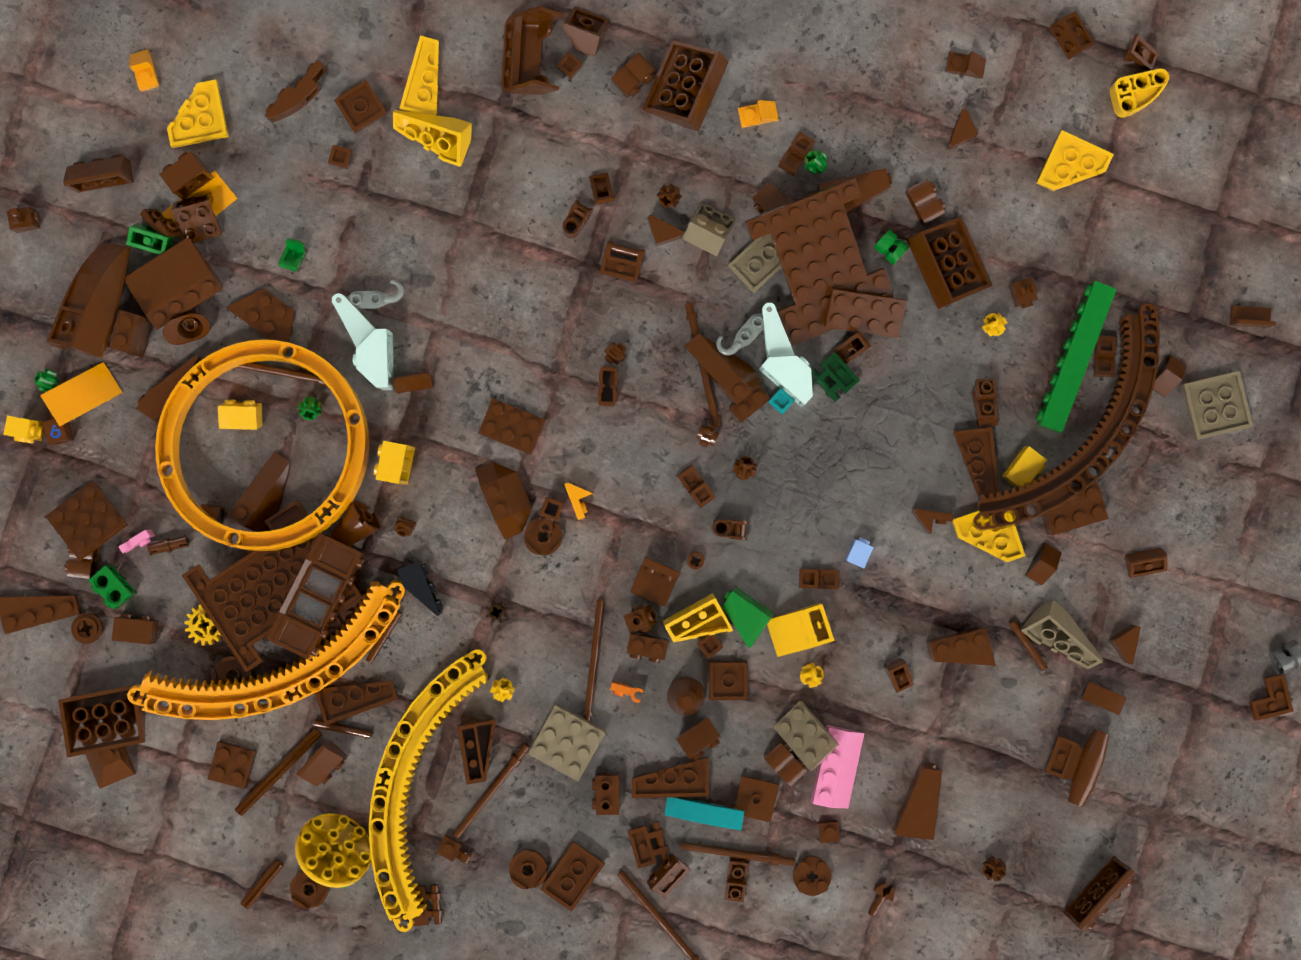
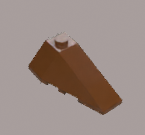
M699 333L685 345V348L733 404L737 405L762 380L750 364L734 354L728 356L721 354L717 349L716 343Z
M274 452L241 496L229 517L252 531H271L265 520L279 511L291 461Z

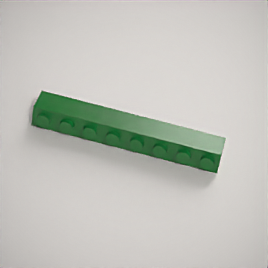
M1097 281L1086 285L1083 292L1085 298L1083 303L1080 302L1076 313H1078L1077 319L1073 320L1070 326V331L1072 332L1063 344L1064 353L1057 360L1056 366L1058 369L1056 374L1053 373L1050 378L1049 392L1046 391L1042 400L1044 402L1043 408L1039 409L1036 415V420H1038L1037 426L1055 433L1063 432L1117 290L1116 288Z

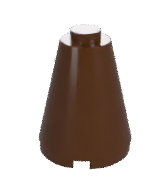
M355 500L349 505L329 536L348 546H352L377 532L381 528V523L375 513L370 514L367 511L369 507L366 504Z
M681 677L670 685L667 692V701L670 708L677 714L684 716L693 715L702 708L705 701V691L697 680Z

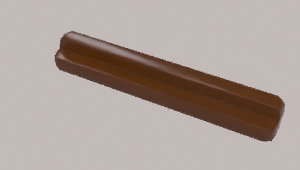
M276 859L241 901V905L244 908L249 909L283 868V862Z

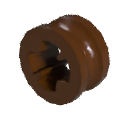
M699 552L689 554L687 558L688 566L695 570L700 569L704 564L703 555ZM694 555H697V558L698 556L701 558L698 566L690 563Z

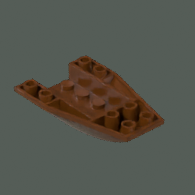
M103 242L85 260L63 298L47 339V343L50 346L64 350L68 347L91 356L103 357L117 319L130 247Z

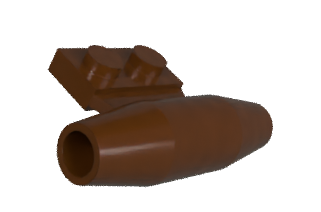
M1094 729L1083 749L1078 743L1057 736L1045 772L1062 779L1072 778L1068 802L1083 807L1096 785L1104 763L1109 734Z

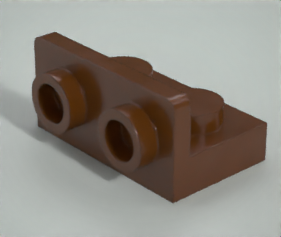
M1076 11L1059 19L1050 27L1051 32L1069 60L1095 44Z

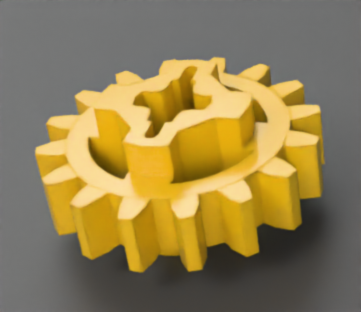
M199 605V609L196 607L192 608L193 614H187L190 620L184 622L189 625V628H186L185 631L191 632L188 637H195L194 643L201 641L202 646L206 645L207 641L209 645L214 644V640L220 641L219 635L221 634L218 630L215 633L216 627L202 605ZM209 622V626L204 627L203 623Z

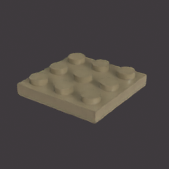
M1240 371L1182 384L1195 440L1254 427Z
M556 703L528 754L579 782L606 731Z

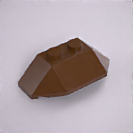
M494 462L475 469L482 492L504 539L522 533L532 506L518 472Z

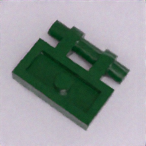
M835 352L820 364L824 370L822 374L816 369L811 372L812 377L815 379L814 382L817 385L819 384L826 392L825 395L828 398L831 397L834 402L841 398L836 393L839 388L845 394L860 381ZM828 375L836 383L833 387L825 380Z

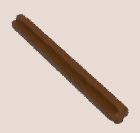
M317 728L313 729L235 808V811L241 816L244 815L322 736V733Z

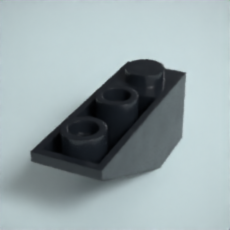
M418 561L398 569L397 571L404 588L436 616L441 615L443 605L440 599H436L434 594L436 588L433 581L428 579L427 574H429L426 563L422 564V561Z

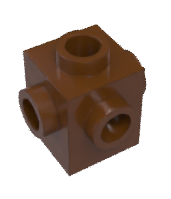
M643 604L633 607L632 612L623 615L629 633L639 630L641 633L647 632L652 629V625L657 623L656 613L651 608V605L643 607Z

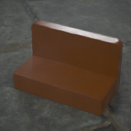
M1230 307L1229 326L1260 328L1276 326V321H1271V308Z

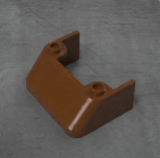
M537 6L508 17L504 30L501 82L504 92L544 95L559 90V86L549 84L548 78L540 75L542 39L547 38L552 32V21L563 18L564 13Z

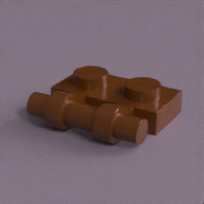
M659 821L652 823L653 831L648 832L646 825L628 830L638 869L656 864V855L660 854L662 861L669 857V848L665 844L664 830L660 827ZM656 837L657 848L652 847L650 839Z
M439 884L431 885V892L428 893L426 892V885L417 886L414 891L420 890V893L416 898L423 897L420 904H426L427 906L420 916L413 918V926L429 925V917H434L436 925L442 924L443 909H441L440 905L442 895L439 891ZM427 900H432V910H428Z

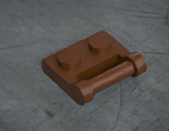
M607 241L600 274L637 283L645 250L640 248L636 250ZM611 251L637 257L636 262L610 256Z

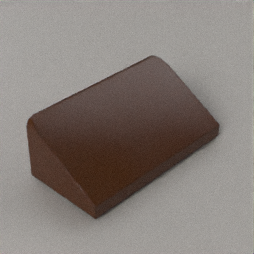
M429 372L391 378L396 393L433 388L432 374Z
M1162 548L1125 555L1129 578L1167 571V554Z

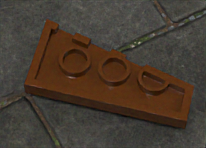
M394 681L330 687L315 693L325 726L399 700Z

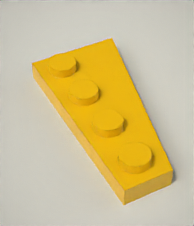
M420 35L399 109L401 111L437 115L438 40Z

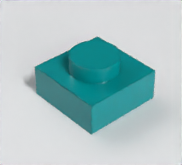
M780 388L768 403L783 415L795 400Z

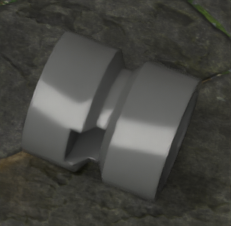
M1292 640L1285 644L1283 649L1277 648L1269 653V658L1279 673L1284 675L1293 670L1294 666H1301V645L1297 641Z

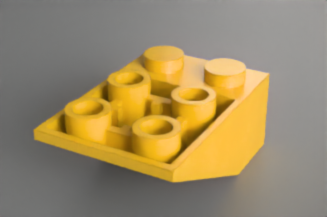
M822 603L771 618L767 624L777 657L835 641Z

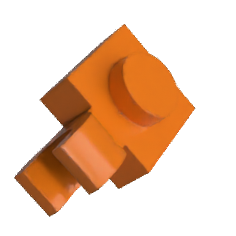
M613 680L610 687L614 695L624 697V694L630 695L631 699L636 703H640L641 699L636 698L634 694L636 692L643 693L644 691L640 687H631L630 685Z

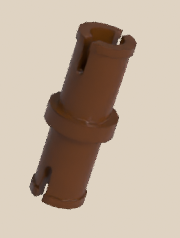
M187 535L173 539L164 538V541L147 544L148 552H150L149 555L152 556L163 552L171 553L173 550L189 547V540L186 539Z

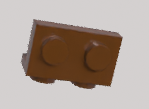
M672 854L663 861L661 867L649 876L647 884L653 892L656 891L665 898L686 876L690 868Z

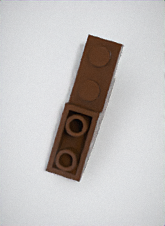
M319 60L311 63L306 75L296 82V88L294 90L289 86L283 88L278 93V99L274 104L272 103L267 107L264 116L270 122H276L291 116L306 106L321 90L317 82L327 70L324 64Z

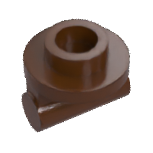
M398 516L394 530L399 536H410L417 522Z

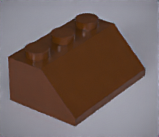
M112 155L110 159L105 160L103 158H95L89 163L75 162L72 166H67L63 180L64 186L77 193L134 183L130 160L123 155Z

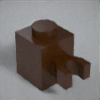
M24 207L19 209L12 208L7 211L10 230L21 233L40 229L39 223L41 218L37 210L31 207Z
M1032 278L1009 285L1015 307L1021 306L1022 309L1033 306L1032 302L1038 300L1035 284H1033Z
M546 497L539 514L544 517V520L539 523L537 529L542 530V526L548 524V533L552 534L553 520L559 522L565 503Z

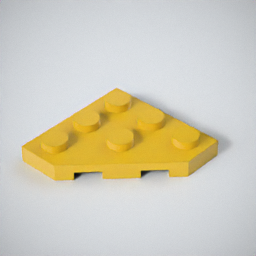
M216 79L197 83L188 100L186 99L179 109L174 121L168 125L167 131L172 148L229 137L219 85Z
M1061 130L1036 184L1055 191L1106 172L1114 154Z
M979 511L953 519L952 524L957 538L1005 562L1025 557L1016 526L993 531H979L973 526V518L980 513ZM1004 514V518L1006 521H1013V517L1011 514ZM980 516L977 523H981L984 526L986 522H989V519L983 520V517Z

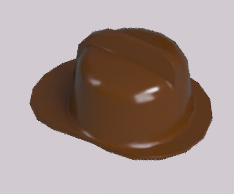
M187 311L167 322L163 329V337L172 345L186 344L204 338L210 330V323L203 315Z

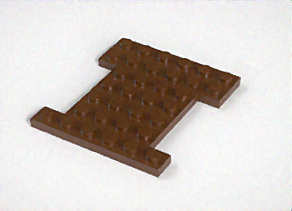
M854 177L745 221L751 240L768 234L772 238L794 301L793 304L777 310L791 346L835 329L824 326L831 288L894 298L885 268H880L866 274L843 205L861 197L856 178Z
M297 499L265 520L271 531L301 521L308 516V513ZM317 536L290 548L273 551H253L212 579L208 578L200 564L182 575L245 672L250 671L263 662V659L253 645L268 636ZM313 568L304 587L332 600L341 581ZM354 583L352 586H348L345 592L347 597L343 604H339L337 611L342 610L362 596ZM301 593L292 612L299 615L319 601ZM319 602L323 610L326 612L328 606Z

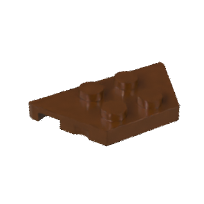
M263 288L227 307L229 311L267 339L289 343L296 311Z

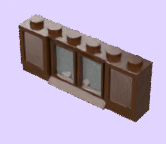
M319 533L266 639L306 659H312L313 656L316 657L321 649V646H319L321 640L325 639L330 631L328 628L330 622H334L339 613L337 611L339 604H343L347 597L345 592L348 586H352L356 579L354 574L357 568L360 569L365 561V558H363L364 553L324 533Z

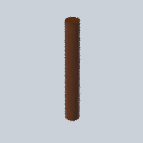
M397 611L389 626L375 643L366 661L373 663L401 618L402 613Z
M1015 620L1011 621L1009 626L1041 671L1046 670L1048 666L1027 636L1021 631L1020 626Z
M315 719L313 727L368 739L371 738L372 731L335 723L325 726L324 721Z

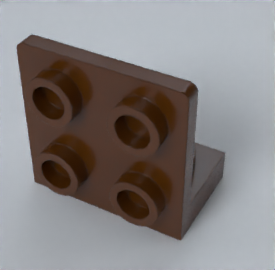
M211 192L174 202L171 211L182 233L183 240L190 237L192 242L195 243L222 235L221 228L212 209L214 198Z
M645 557L630 592L665 607L680 572Z

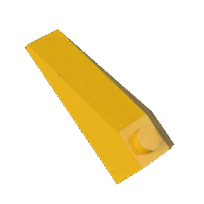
M399 110L393 111V129L411 141L416 140L424 145L423 148L425 150H431L439 155L438 158L459 167L462 166L471 142L472 123L453 117Z

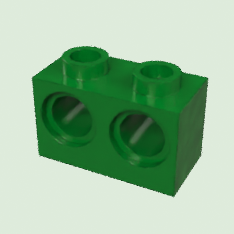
M105 565L88 580L91 583V589L95 593L100 594L104 598L103 602L105 605L113 610L121 608L137 594L113 565ZM104 576H106L108 579V584L106 586H104L102 583V578ZM116 591H119L121 594L119 600L114 596Z

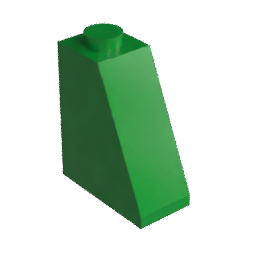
M736 587L733 591L729 590L723 598L726 602L722 607L746 646L751 648L775 613Z

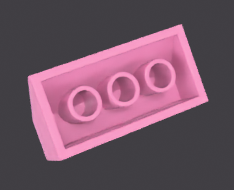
M826 725L828 732L840 745L817 767L810 800L813 804L820 806L849 808L865 733Z

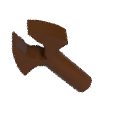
M886 881L874 887L878 897L868 912L872 917L876 916L885 900L889 899L893 902L894 887L892 885L889 891L883 894V889L887 885Z

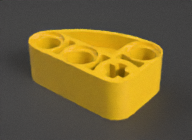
M1155 69L1121 77L1115 81L1109 89L1115 114L1118 117L1124 118L1148 106L1159 96L1168 83V72L1165 69ZM1155 76L1160 78L1161 83L1155 81ZM1136 80L1142 83V88L1137 86ZM1122 103L1128 106V110L1122 108Z

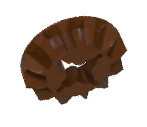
M84 613L74 619L71 632L78 642L90 644L100 638L103 632V623L100 622L98 616ZM86 623L88 626H94L90 629V633L88 631H81L86 627Z

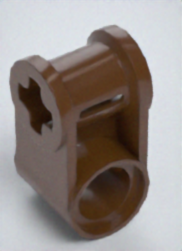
M576 200L563 222L564 235L567 238L577 237L589 220L593 209H588ZM573 224L577 228L575 231L569 232L566 230V227Z
M718 519L712 523L711 529L716 536L747 541L746 529L749 521ZM720 522L724 523L726 527L723 533L716 531V525Z

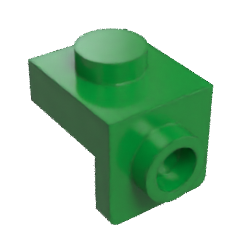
M287 238L285 241L286 248L278 262L279 267L297 272L306 255L305 244L299 240Z

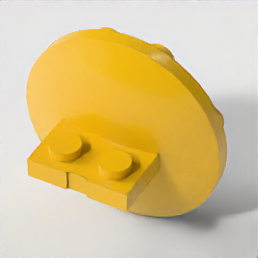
M327 813L315 816L304 824L297 835L295 855L298 864L309 878L321 885L339 888L354 884L363 877L371 864L370 842L365 829L346 815ZM349 822H352L357 827L352 826Z

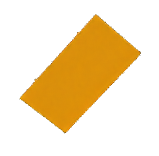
M213 171L211 174L214 178L188 198L211 192L214 198L212 209L215 216H217L238 198L217 172ZM172 204L169 208L162 212V215L166 219H172L176 223L171 211L173 207Z
M102 362L40 396L58 425L62 426L97 406L110 401L123 392L105 363Z

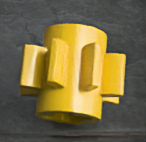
M991 313L983 319L985 325L982 328L990 337L992 335L999 336L1006 330L1004 325L1007 324V321L1000 313Z
M810 663L802 667L803 671L800 672V679L804 685L809 684V688H813L822 684L821 680L824 678V673L820 666L815 667L814 663Z
M502 677L499 681L494 680L490 692L493 693V699L503 702L505 699L510 700L512 698L515 687H512L511 680Z

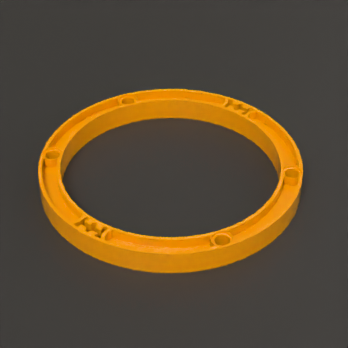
M252 340L224 347L199 361L181 378L171 392L161 413L156 433L155 452L157 470L163 489L175 510L189 525L204 536L234 548L250 551H273L290 548L316 537L319 533L329 528L347 510L355 498L363 481L369 457L367 419L362 404L350 383L336 368L316 353L304 347L277 340ZM293 349L292 356L287 357V351ZM281 361L300 366L317 375L330 388L338 400L347 427L348 446L345 465L329 497L313 513L301 521L281 529L265 532L236 530L211 517L201 508L190 493L181 471L179 459L182 426L191 405L207 385L223 373L245 363ZM356 415H359V416H360L359 422L356 423V424H353V423H352L353 417L356 416ZM172 466V473L167 475V469ZM332 503L338 505L339 508H335L336 506L332 505ZM328 509L331 510V516H328V513L326 512ZM238 534V541L233 543V535Z

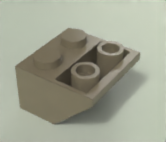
M702 203L692 218L683 240L717 256L736 220Z

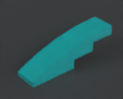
M667 797L664 815L741 831L744 810L705 803V801Z

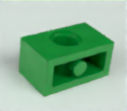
M135 223L129 227L126 245L160 255L172 247L174 236L166 237L150 226Z

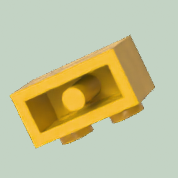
M232 399L224 400V403L218 406L219 429H259L263 426L262 403H255V400H245L243 403H236V400Z
M7 416L3 435L13 436L14 441L34 443V440L41 441L45 435L42 421Z
M1025 446L1002 475V478L1015 488L1019 485L1023 486L1027 482L1030 483L1037 474L1039 475L1043 472L1047 459L1030 446Z

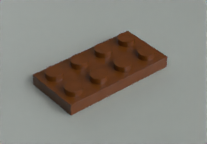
M831 288L824 326L899 338L907 301L900 298Z

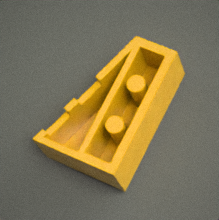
M713 593L663 620V624L673 642L733 631Z

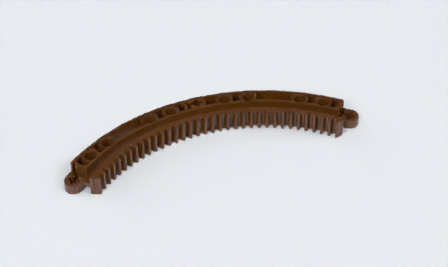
M1146 303L1142 305L1138 310V315L1127 314L1118 322L1120 325H1123L1119 329L1120 332H1123L1120 336V339L1123 340L1120 343V346L1123 347L1120 353L1123 355L1119 358L1122 362L1118 365L1121 369L1117 372L1119 376L1115 380L1117 384L1114 386L1115 390L1111 394L1113 397L1109 400L1110 403L1106 406L1107 410L1103 413V417L1099 420L1100 422L1095 426L1096 428L1091 432V435L1068 459L1050 472H1047L1043 477L1040 476L1037 480L1034 479L1023 486L1019 485L1016 489L1004 490L1001 494L997 492L994 496L992 493H989L987 497L982 494L977 502L980 513L973 518V526L977 530L993 531L1009 528L1034 520L1059 508L1099 479L1122 454L1142 421L1155 385L1159 363L1160 329L1157 308L1153 304ZM1146 309L1148 312H1151L1148 321H1146L1148 318L1147 314H1143ZM1145 337H1149L1152 340V344L1147 343ZM1144 359L1149 360L1151 362V366H1147L1144 363ZM1132 406L1138 407V414L1132 411ZM1122 426L1128 427L1130 433H1124L1122 431ZM1110 449H1112V455L1108 458L1105 457L1109 453ZM1089 468H1094L1097 475L1092 476L1089 473ZM1071 482L1079 485V491L1072 489ZM1027 506H1032L1035 509V515L1027 512ZM1005 513H1009L1013 516L1012 522H1008L1005 520ZM980 516L983 517V520L989 519V522H986L984 526L981 523H977Z

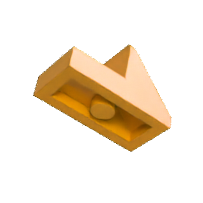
M149 49L130 54L129 68L134 71L139 90L142 92L159 87Z
M758 100L755 105L738 108L741 128L779 121L775 101Z
M570 483L564 484L577 519L585 518V513L588 511L585 503H580L579 499L590 496L593 493Z

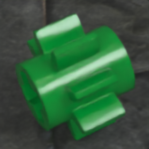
M819 150L811 151L805 157L804 161L807 164L804 168L813 175L816 173L820 174L827 168L826 160L828 157Z
M45 368L44 372L38 371L34 378V384L37 385L36 389L45 393L57 387L59 383V378L55 377L57 373Z
M304 397V402L299 401L298 414L302 415L306 420H315L316 415L321 416L322 403L318 402L315 397Z

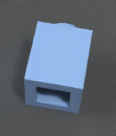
M859 538V540L853 539L844 560L865 568L874 547L869 545L870 541Z

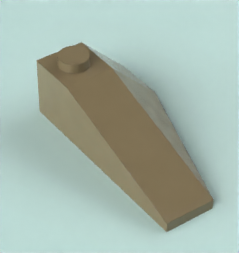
M1053 599L1039 606L1021 628V631L1039 645L1043 643L1051 647V651L1055 653L1059 651L1067 655L1069 660L1087 669L1103 662V658L1068 612Z

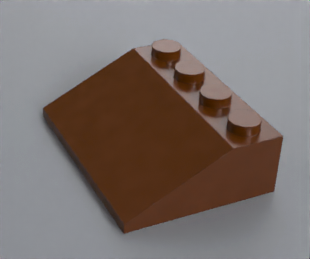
M672 40L643 106V110L681 127L699 131L728 65V60L719 51Z
M962 217L924 230L907 239L938 310L992 286Z
M190 237L185 238L126 275L124 279L156 330L223 289V283Z
M133 685L58 700L67 758L145 742V711L142 710V706L131 703L127 697L128 691ZM136 690L134 697L138 698L141 695L140 691Z
M1113 856L1063 913L1084 933L1087 930H1091L1095 926V921L1100 916L1106 914L1110 904L1117 901L1121 897V892L1133 884L1134 878L1137 876L1136 873L1125 863Z

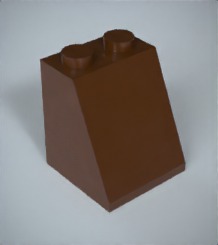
M118 310L116 323L106 347L143 357L153 324L147 318Z

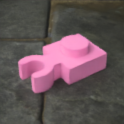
M152 529L144 530L129 539L128 542L120 545L119 548L122 553H127L137 546L144 547L151 543L150 539L155 537Z

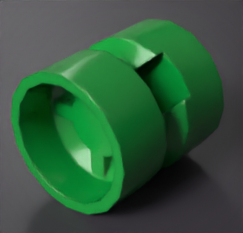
M889 229L873 248L880 255L885 254V259L894 265L910 246L903 240H897L898 236ZM894 244L898 248L891 253L888 249Z

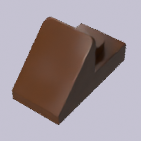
M1135 34L1123 60L1136 61L1145 70H1152L1159 52L1141 36Z
M949 51L945 72L982 79L986 59L973 51L968 55Z
M608 172L589 176L595 206L614 202Z
M912 509L913 515L927 534L932 533L933 519L936 524L947 525V521L953 522L954 514Z

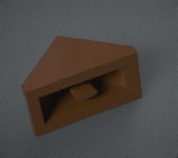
M963 108L958 115L947 146L949 150L974 139L978 135L967 109Z
M649 214L648 223L656 247L683 237L684 231Z
M859 331L834 349L833 352L847 364L871 347V345Z
M1170 355L1156 375L1153 390L1166 397L1183 380L1187 365Z
M1044 543L1025 576L1042 586L1057 570L1062 553Z
M1130 625L1109 639L1125 663L1132 665L1134 663L1140 626Z
M899 658L883 666L896 693L914 685L905 660Z

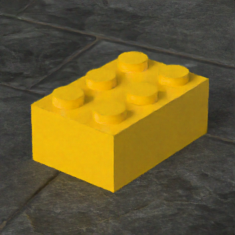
M383 441V444H380L378 448L379 464L376 463L374 468L376 480L408 485L415 447Z

